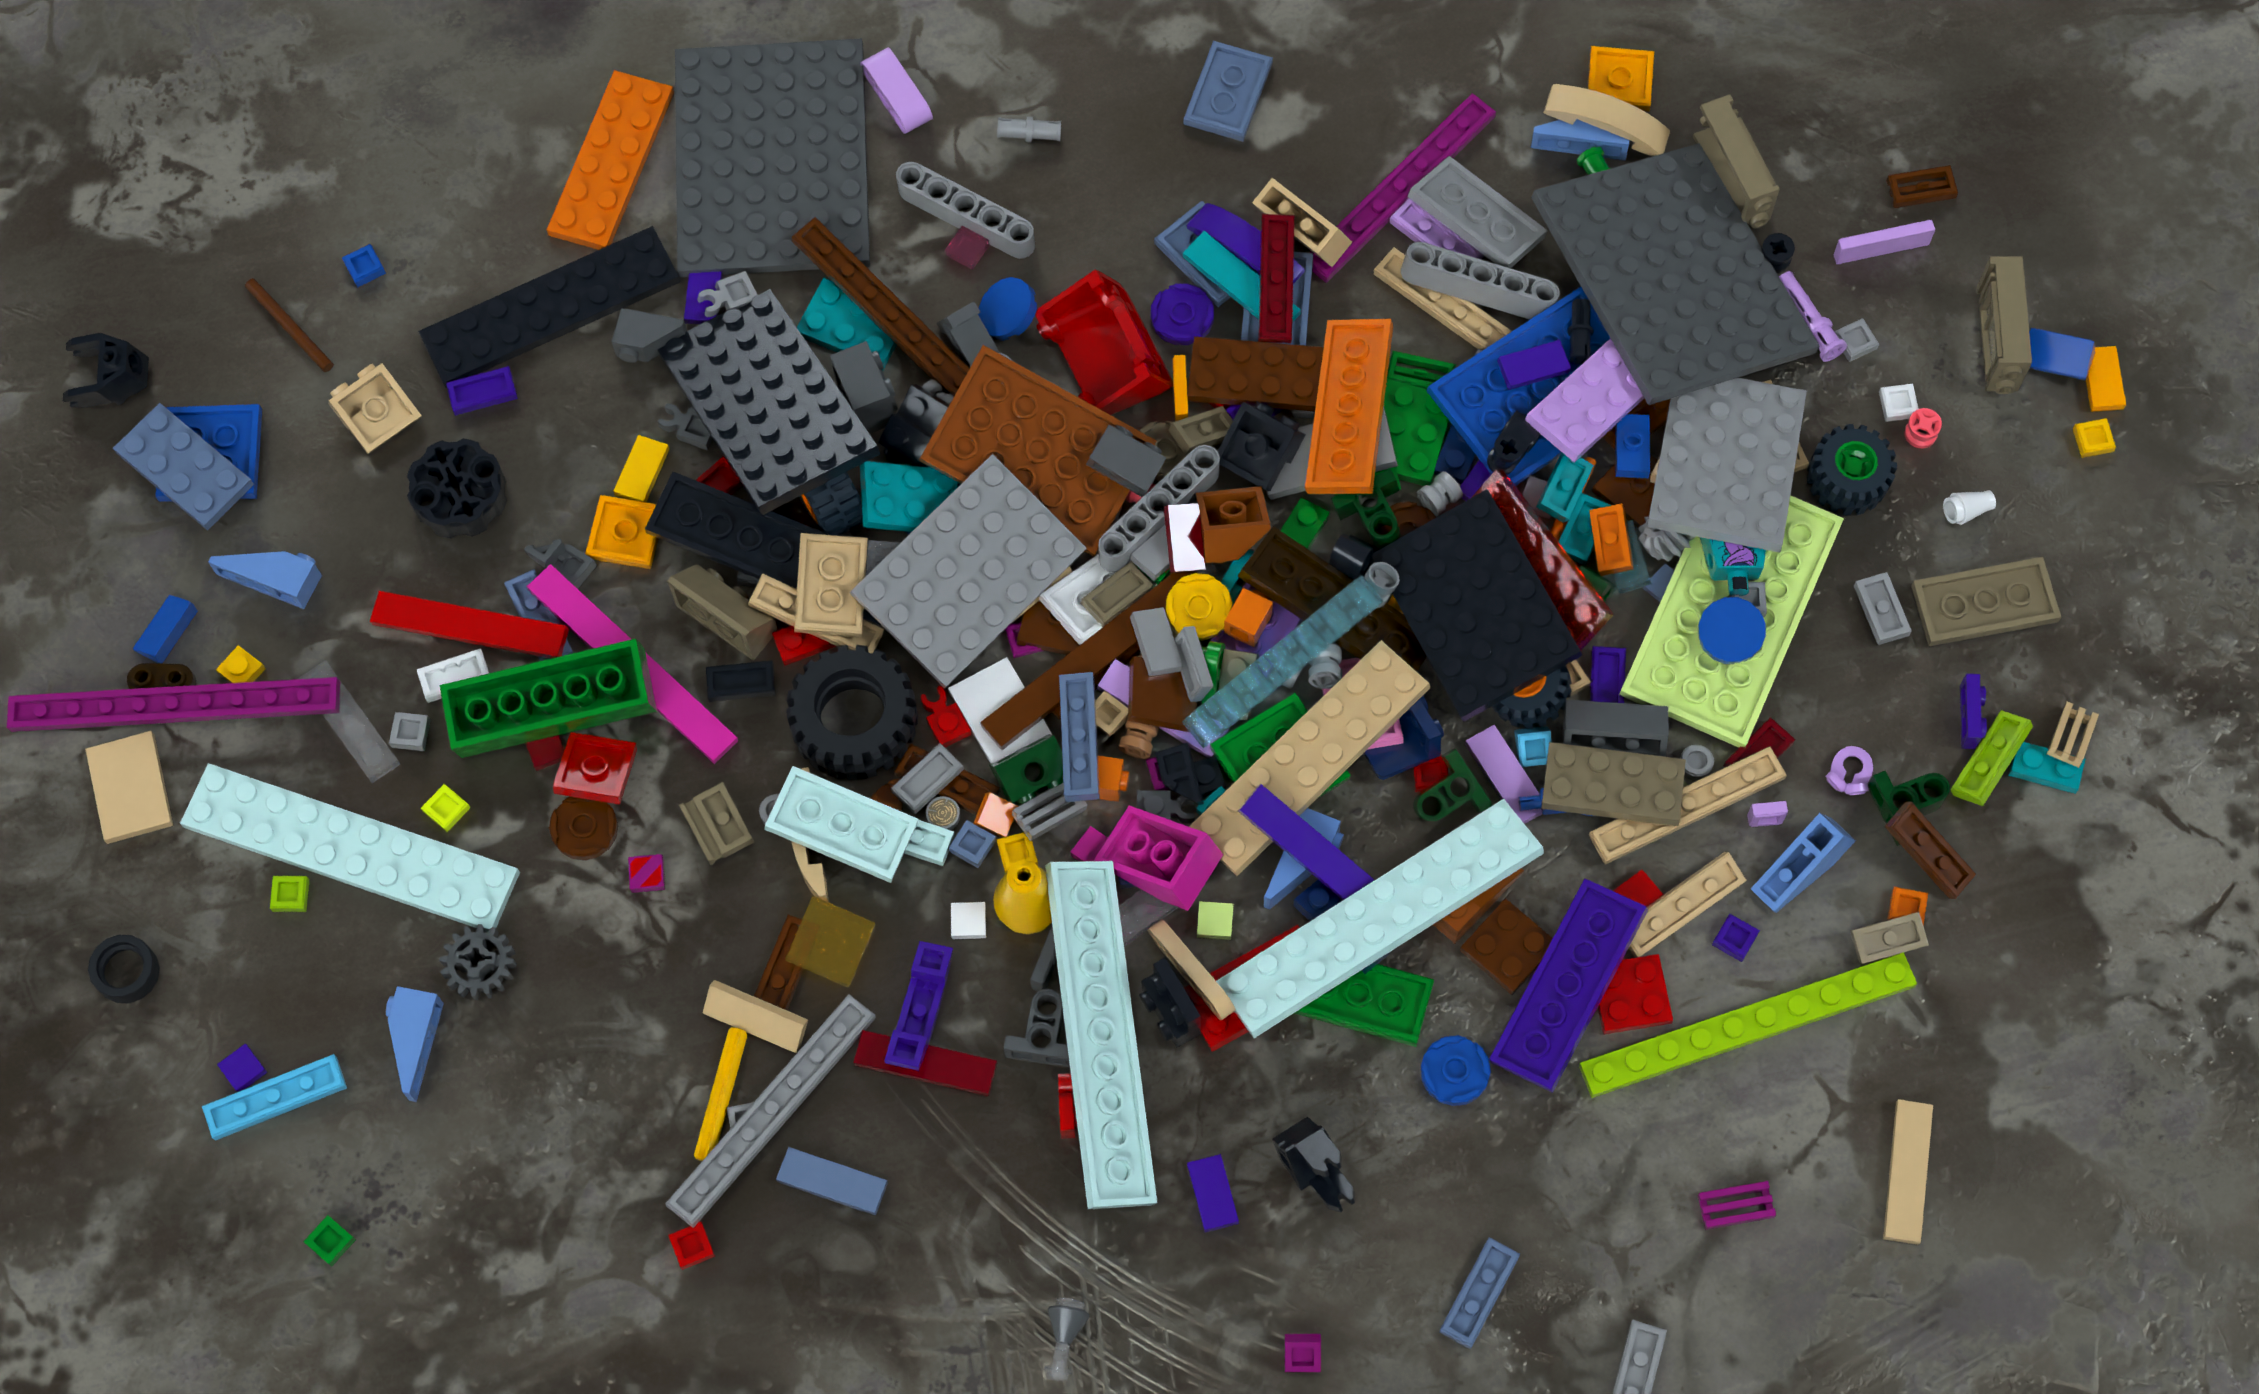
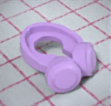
M1849 746L1841 749L1833 759L1830 772L1825 776L1827 782L1836 791L1845 792V794L1850 796L1865 794L1869 791L1868 782L1873 772L1872 759L1860 747ZM1847 757H1857L1861 760L1863 769L1861 772L1854 774L1852 782L1847 784L1844 781L1846 770L1844 769L1843 762Z

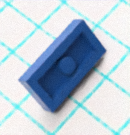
M1627 414L1615 425L1616 477L1649 478V415Z

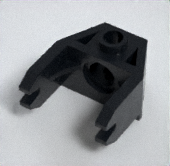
M103 333L75 337L66 342V351H73V356L75 357L98 355L97 384L68 389L64 392L62 401L70 402V407L88 408L113 402L121 405L129 396L135 395L147 387L149 357L129 342Z
M1306 1117L1272 1139L1281 1162L1301 1191L1311 1186L1326 1207L1337 1212L1343 1211L1340 1204L1341 1199H1345L1351 1205L1355 1203L1354 1188L1339 1170L1342 1167L1341 1153L1321 1125L1318 1126L1310 1118Z

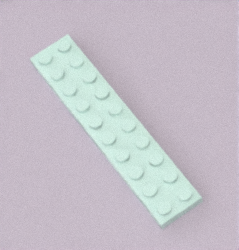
M209 763L180 822L183 828L471 927L477 928L478 924H482L486 932L492 927H497L520 874L518 868Z
M1502 799L1216 982L1232 1001L1236 1009L1234 1012L1252 1037L1256 1038L1544 854L1543 846L1505 799Z
M1113 861L1050 862L1045 865L1048 882V895L1088 1209L1151 1206L1157 1203Z

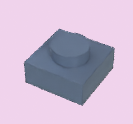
M966 820L949 846V852L979 868L996 842V836Z

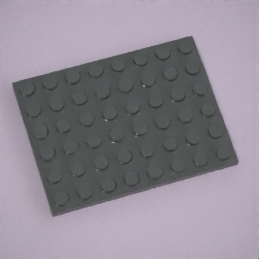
M862 38L675 49L677 272L679 277H689V273L719 271L722 272V275H730L746 271V273L817 270L819 268L792 242V236L814 217L866 267L870 266L865 85L863 65H860V62L864 60Z
M1700 143L1534 190L1531 199L1648 405L1815 354L1820 346L1773 266L1764 257L1762 248L1747 222H1743L1741 212Z

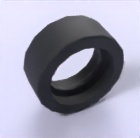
M121 934L107 938L100 943L93 951L88 965L91 983L105 998L116 1003H132L141 1000L154 988L158 981L160 970L157 956L143 940L133 935ZM125 950H132L138 953L144 963L143 971L139 978L131 985L123 988H116L110 985L104 975L105 967L109 960L117 953Z

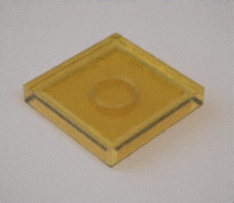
M812 896L785 960L849 987L875 923Z

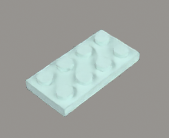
M792 766L764 830L891 883L917 826L918 819Z

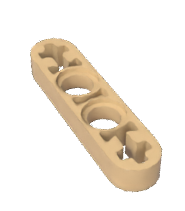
M1163 919L1148 928L1150 936L1159 949L1220 1021L1236 1011L1225 991Z

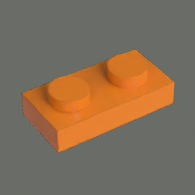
M1623 504L1589 510L1599 574L1604 576L1634 570Z

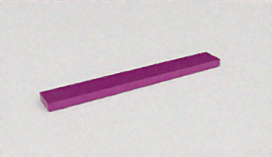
M1472 93L1336 226L1352 243L1333 267L1313 253L1312 272L1327 283L1390 221V217L1408 199L1410 189L1448 156L1454 158L1495 118L1496 111Z

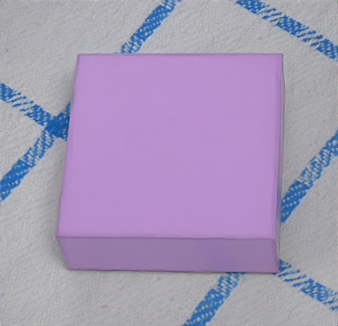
M1786 801L1752 804L1747 814L1749 826L1758 827L1782 824L1788 813Z

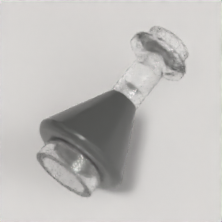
M1057 1298L1056 1305L1048 1308L1056 1340L1052 1366H1044L1048 1379L1067 1381L1068 1375L1073 1373L1072 1370L1066 1368L1070 1344L1090 1318L1089 1313L1084 1311L1085 1303L1071 1298Z

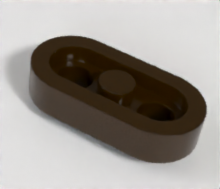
M141 663L129 671L127 685L129 689L196 685V678L192 671L183 664ZM148 675L146 681L138 682L141 676ZM175 676H181L179 682L171 683Z

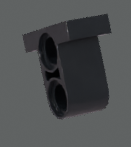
M1343 533L1332 550L1329 564L1359 584L1361 579L1365 577L1369 567L1375 563L1372 558L1373 553L1380 549L1353 535L1348 536Z

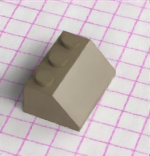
M696 564L672 575L667 580L674 602L679 609L753 661L773 638L772 633L778 631L774 617L748 606L749 596L739 587L734 586L730 588L723 583L724 579L721 575L711 568L705 570Z

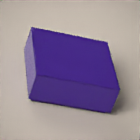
M1729 913L1712 946L1742 962L1760 930Z
M246 1043L217 1064L237 1092L246 1089L268 1073Z

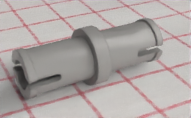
M998 117L997 138H1025V142H1032V139L1060 141L1061 121L1033 120V117H1027L1026 120Z

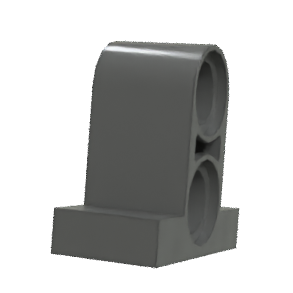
M974 301L936 323L942 334L946 333L960 359L969 368L982 345L999 353L978 315L981 312Z
M1043 989L1033 996L1025 1038L1006 1035L1004 1043L1005 1058L1070 1068L1068 1047L1066 1044L1059 1043L1064 1015L1062 999L1056 991ZM1046 1002L1057 1006L1056 1011L1050 1015L1042 1014L1038 1009ZM1044 1035L1051 1039L1050 1044L1045 1048H1038L1032 1044L1033 1040L1038 1036Z

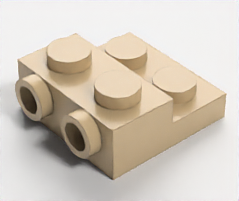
M383 363L377 367L373 364L368 365L357 374L359 379L350 386L345 382L330 393L333 398L329 400V405L368 455L422 417Z

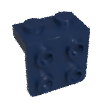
M1424 696L1399 718L1403 734V744L1368 749L1363 753L1379 779H1388L1441 756V738L1444 737V732L1440 722L1436 718L1432 719L1429 715L1428 705Z

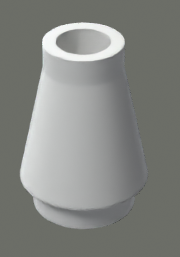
M1990 490L1952 493L1943 502V510L1947 520L1952 524L1957 523L1959 525H1963L1996 507L1995 496Z

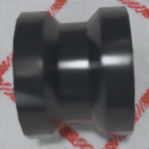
M1782 233L1769 235L1762 245L1764 257L1771 263L1776 273L1784 272L1790 266L1795 251L1792 239Z

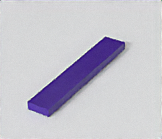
M1262 784L1256 787L1238 810L1242 816L1342 900L1375 881Z

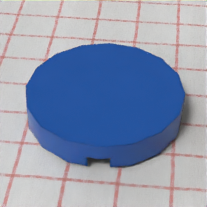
M1014 277L1002 279L992 285L982 297L978 307L981 313L978 315L993 339L1006 341L1010 340L1008 337L1014 334L1019 336L1033 321L1037 311V302L1034 301V295L1036 294L1034 289L1022 279Z
M1724 597L1712 602L1703 611L1698 624V638L1703 651L1713 660L1723 664L1741 663L1752 659L1761 649L1766 637V623L1760 610L1751 602L1739 597Z
M1459 1035L1446 1036L1432 1043L1424 1054L1420 1068L1422 1083L1427 1092L1437 1101L1451 1106L1467 1105L1478 1099L1487 1088L1491 1073L1489 1058L1483 1048L1476 1042L1474 1043L1466 1037Z

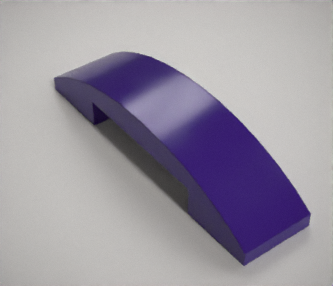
M1206 203L1186 225L1187 229L1197 236L1203 231L1207 232L1237 258L1258 271L1260 276L1261 231L1235 214L1216 205ZM1295 259L1293 284L1305 272L1304 268Z
M919 941L911 968L908 990L896 1030H893L884 1061L886 1064L919 1071L939 1013L953 948Z

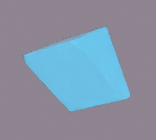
M1546 726L1514 730L1520 765L1522 767L1546 765L1549 742H1552L1551 730Z

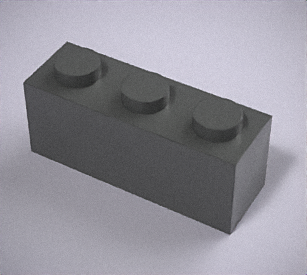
M1566 700L1563 721V744L1666 757L1669 737L1668 706Z

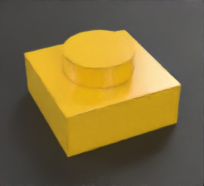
M238 645L218 666L216 671L230 683L254 682L266 668L260 661Z

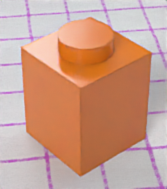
M1243 588L1224 621V633L1255 647L1273 615V602L1258 590H1252L1251 592Z
M1098 756L1100 799L1119 802L1121 791L1127 792L1130 772L1124 771V759Z

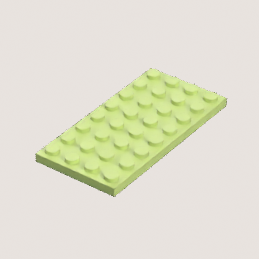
M1790 495L1781 552L1766 550L1764 568L1759 579L1748 580V582H1765L1767 614L1763 618L1766 623V637L1761 649L1752 659L1735 664H1723L1713 660L1703 651L1700 644L1698 624L1703 611L1712 602L1724 597H1730L1728 580L1714 581L1710 578L1700 537L1696 536L1690 540L1689 545L1691 548H1684L1619 695L1641 705L1668 706V717L1736 747H1746L1844 518Z

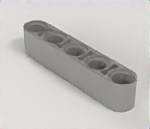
M906 162L898 167L896 171L898 191L901 198L1012 257L1022 259L1029 257L1034 252V228L1028 220L916 162ZM909 180H917L914 184L906 183ZM936 194H943V195H944V196L941 197V198H934V197H933V196L936 195ZM963 208L972 209L969 212H960ZM990 222L999 223L997 226H987ZM1018 236L1026 237V239L1022 241L1014 240V238Z
M1414 242L1409 245L1401 267L1402 278L1413 285L1526 319H1532L1555 304L1560 295L1558 286L1548 279L1425 242Z
M1201 445L1193 449L1099 539L1098 551L1099 562L1104 570L1108 572L1119 571L1131 561V554L1165 525L1164 511H1155L1152 509L1153 507L1193 504L1196 501V493L1206 492L1219 477L1220 457L1214 447ZM1201 463H1208L1211 465V467L1201 468L1198 465ZM1184 484L1189 486V488L1181 490L1175 486ZM1134 527L1143 529L1140 533H1133L1129 530ZM1110 549H1118L1121 552L1116 555L1108 554L1106 551Z

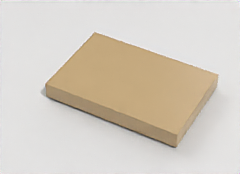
M801 533L794 632L862 636L864 607L850 594V591L865 578L868 538Z
M152 731L85 749L103 839L107 844L174 826L155 735Z

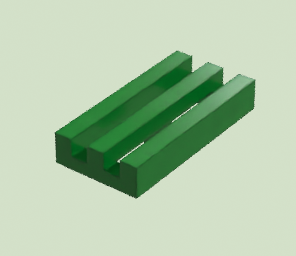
M1392 351L1387 379L1427 389L1429 385L1443 377V375L1429 373L1426 370L1417 368L1410 369L1397 366L1396 363L1447 374L1456 368V364Z

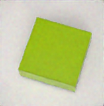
M273 876L270 900L271 911L306 912L310 879L307 876Z

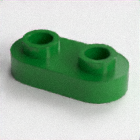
M1210 641L1207 647H1202L1213 683L1212 689L1202 699L1203 706L1216 708L1224 649H1226L1225 643Z

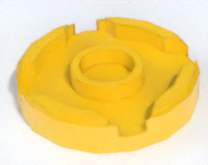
M1194 573L1182 577L1170 589L1166 599V614L1169 624L1178 634L1184 627L1195 626L1200 641L1216 637L1224 630V621L1232 608L1229 590L1224 584L1209 574Z

